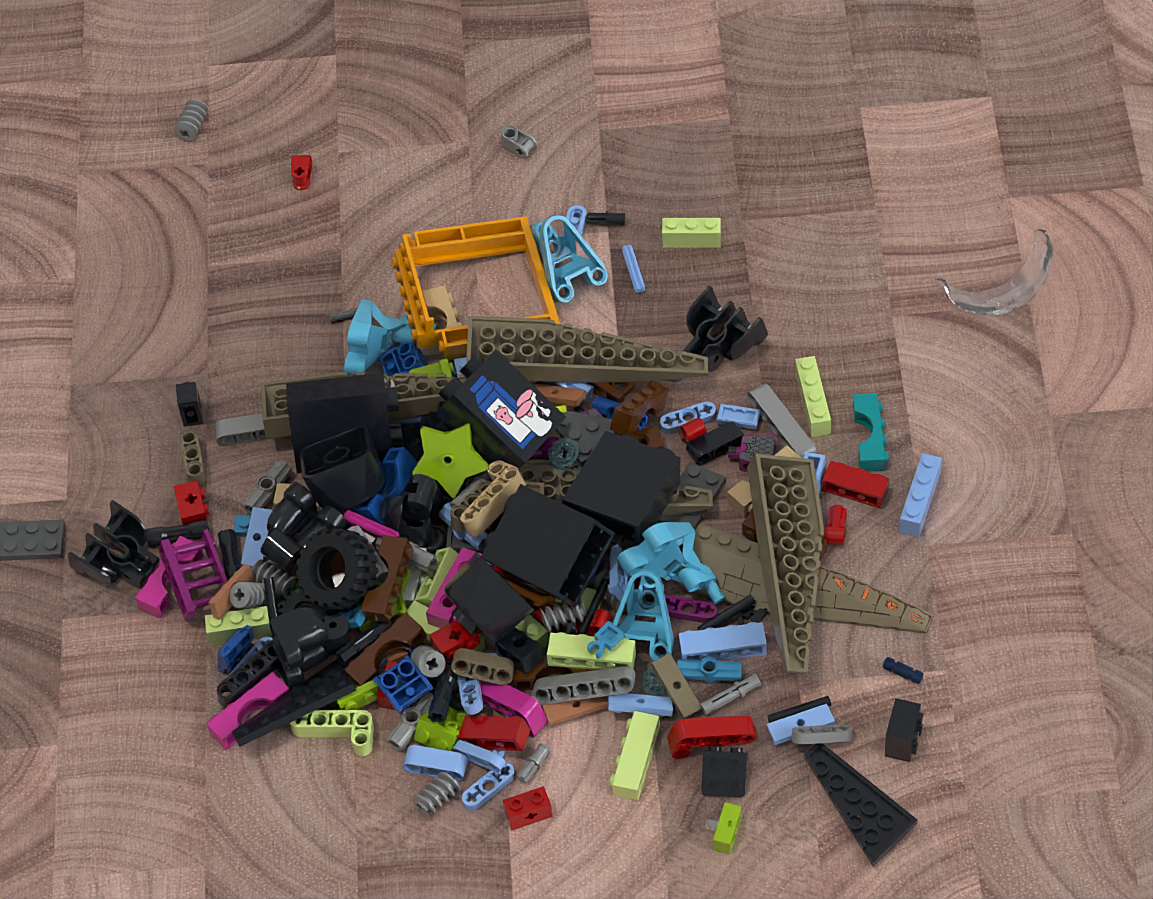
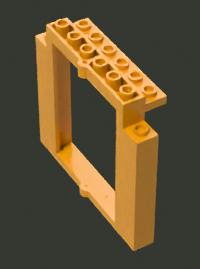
M527 216L413 232V240H411L410 234L402 235V243H399L398 249H394V257H391L393 269L397 270L395 272L396 282L401 285L399 286L400 297H404L403 308L405 312H408L407 323L408 326H412L411 337L412 341H416L417 348L438 346L439 351L443 352L444 358L447 360L467 357L468 325L434 330V318H429L416 266L525 251L544 314L522 318L554 320L556 324H560Z

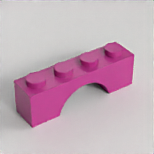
M180 536L171 546L178 547L194 542ZM200 549L177 555V562L183 565L202 560L204 557L203 550ZM162 559L155 572L151 573L143 589H140L136 595L139 609L159 619L171 604L168 592L165 590L169 577Z
M273 672L263 677L253 688L246 690L239 699L228 704L225 710L209 720L207 727L210 735L227 750L236 743L232 731L241 725L244 717L253 710L268 707L287 694L289 688Z

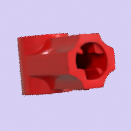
M697 417L680 425L681 430L678 434L681 440L690 442L706 434L707 430L702 419Z
M835 504L829 507L827 525L824 526L823 538L827 540V544L844 546L847 509L842 505Z

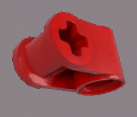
M292 155L291 175L293 177V187L297 190H305L310 185L312 171L311 155Z

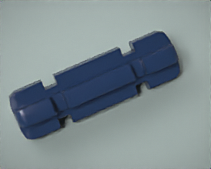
M887 657L883 662L884 669L888 671L893 670V673L908 680L911 678L912 682L920 684L923 679V672L917 669L914 671L912 667L899 661L896 663L893 658Z

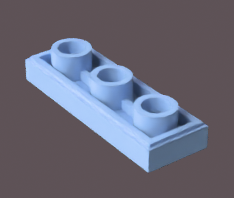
M252 508L241 567L243 564H247L252 568L259 559L264 560V556L260 551L262 544L269 536L267 521L273 510ZM256 537H260V538H261V539L258 540V541H255V540H254Z
M631 693L607 696L608 710L616 713H634V711L659 717L672 716L673 713L670 697Z
M824 704L768 723L767 730L774 745L791 740L792 729L795 727L835 725V720L828 705Z

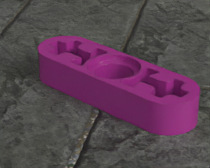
M665 595L666 603L670 604L668 606V613L671 618L705 623L717 615V607L711 602ZM684 606H691L693 611L684 613L681 609ZM707 610H710V611H711V613H709V615H705V613L707 612Z

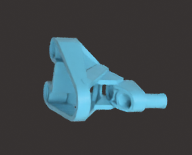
M553 215L546 218L543 222H537L530 226L532 235L543 256L545 276L554 301L566 303L572 300L574 289L570 279L582 274L585 282L589 285L599 286L607 281L608 274L603 262L567 218ZM556 219L563 222L565 235L558 236L549 223ZM576 241L589 259L577 255ZM550 243H552L554 246V250L552 253H550ZM569 257L571 258V262L557 269L555 268V264ZM594 271L598 272V279L596 281L593 279ZM563 287L565 295L561 298L559 290Z
M362 299L348 331L347 345H349V350L343 372H347V375L352 373L354 376L356 373H365L369 367L378 361L379 356L404 342L411 344L413 342L411 337L412 326H408L407 315L400 319L384 316L374 302ZM371 315L380 323L382 327L374 326L371 324ZM434 323V330H437V323Z
M663 522L655 524L644 531L642 536L645 540L640 545L631 547L617 556V560L627 576H632L639 570L648 569L654 571L665 580L672 579L683 583L689 592L705 588L715 605L726 598L716 584L717 578L711 568L701 564L693 551L696 532L689 522ZM682 544H683V552H681V550H680V548H679V546H681Z
M643 569L635 572L629 579L613 625L624 632V638L650 641V656L656 661L669 653L672 654L674 636L664 594V585L661 581L662 577H659L654 571ZM641 576L639 589L634 590V580ZM650 593L654 596L655 600L649 602L645 599L644 595ZM627 602L628 615L619 623ZM635 616L656 617V621L635 620ZM663 646L667 653L659 654L656 647Z

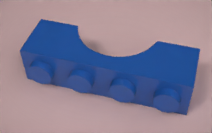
M405 447L389 449L381 463L386 477L381 491L368 501L356 506L354 509L355 513L381 525L385 523L382 521L380 513L382 500L386 497L399 496L405 489L406 483L410 476L413 475L412 472L418 464Z

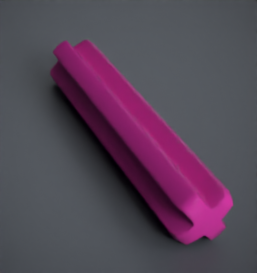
M347 510L343 516L347 523L353 526L359 525L362 530L382 539L384 535L400 536L397 531L350 510Z

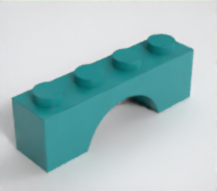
M877 393L853 394L854 423L865 426L871 432V436L858 446L859 467L867 472L885 471V463L889 462L888 450L884 451V446L887 445L886 434H882V429L885 428L884 417H880V413L883 412L882 401H878Z

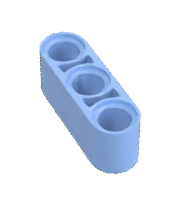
M410 745L407 749L403 769L410 773L438 777L440 772H445L456 781H461L464 777L468 757L458 752Z

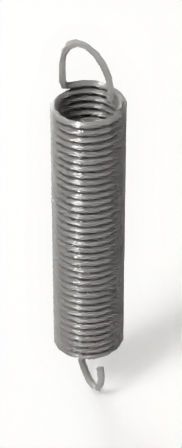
M357 308L330 314L331 322L353 318Z

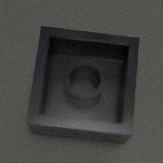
M895 698L886 732L885 757L910 762L912 754L916 755L919 743L918 737H921L923 730L924 713H921V704Z

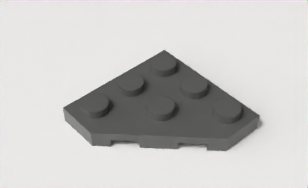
M572 411L563 413L566 418L555 429L581 467L584 466L605 431L621 435L610 430L612 419Z

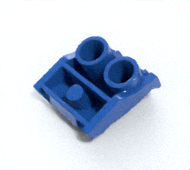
M414 341L411 344L404 342L399 347H393L378 357V361L381 363L387 376H393L395 373H409L412 369L428 365L424 354L420 348H417V344Z
M249 625L234 632L218 650L217 670L222 674H225L227 671L231 673L241 661L239 657L242 656L244 658L254 646L251 643L254 635Z
M408 655L372 680L398 713L433 689L425 675L421 673Z

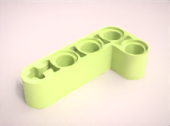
M315 710L290 722L291 731L296 737L351 738L354 752L358 756H367L372 751L374 725L372 716L368 711Z

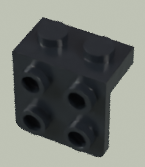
M708 746V750L703 751L702 794L744 796L748 752H743V748L730 747V751H721L720 746Z

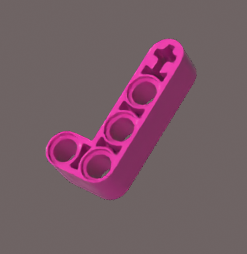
M480 680L483 704L509 717L518 716L523 718L530 728L529 737L534 738L548 722L541 705L532 696L507 684L500 685Z

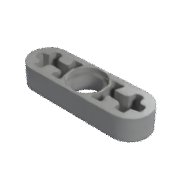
M845 724L795 727L792 729L791 740L797 744L847 742L852 740L853 728Z

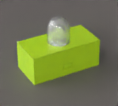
M725 802L720 819L709 817L704 821V827L709 831L715 832L713 838L714 851L731 854L742 818V806Z

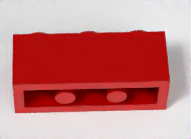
M830 461L822 479V491L881 509L889 490V478L881 474L867 472L861 468L847 466L842 462Z
M465 715L458 738L486 750L523 751L530 728L524 719L518 716Z

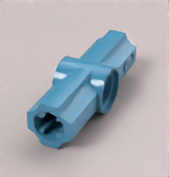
M706 657L701 661L678 660L677 666L684 678L688 680H702L706 684H713L716 681H741L742 662L717 661L713 657Z

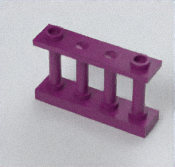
M208 529L204 530L202 541L178 547L171 546L169 539L160 542L158 551L185 621L193 620L197 608L209 606L208 602L214 597L211 596L199 600L191 599L189 594L191 590L218 584L221 589L228 582L215 549V539L213 536H210ZM204 548L208 556L207 559L183 565L178 563L176 559L177 555ZM212 566L215 574L213 577L189 583L183 578L185 572Z

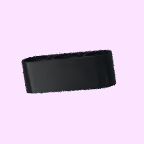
M728 422L690 441L686 446V451L695 464L701 466L728 453L729 446L740 447L744 433L736 422Z

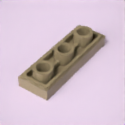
M670 653L650 664L682 719L702 709Z

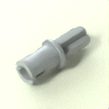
M540 743L533 754L526 758V763L517 774V778L521 782L527 783L535 771L541 768V763L551 750L545 744Z

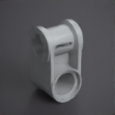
M508 125L501 130L503 148L522 159L527 158L529 151L538 145L532 135L526 134L515 126Z

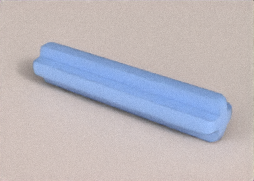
M624 245L622 253L634 290L638 294L640 292L643 293L645 285L631 245Z

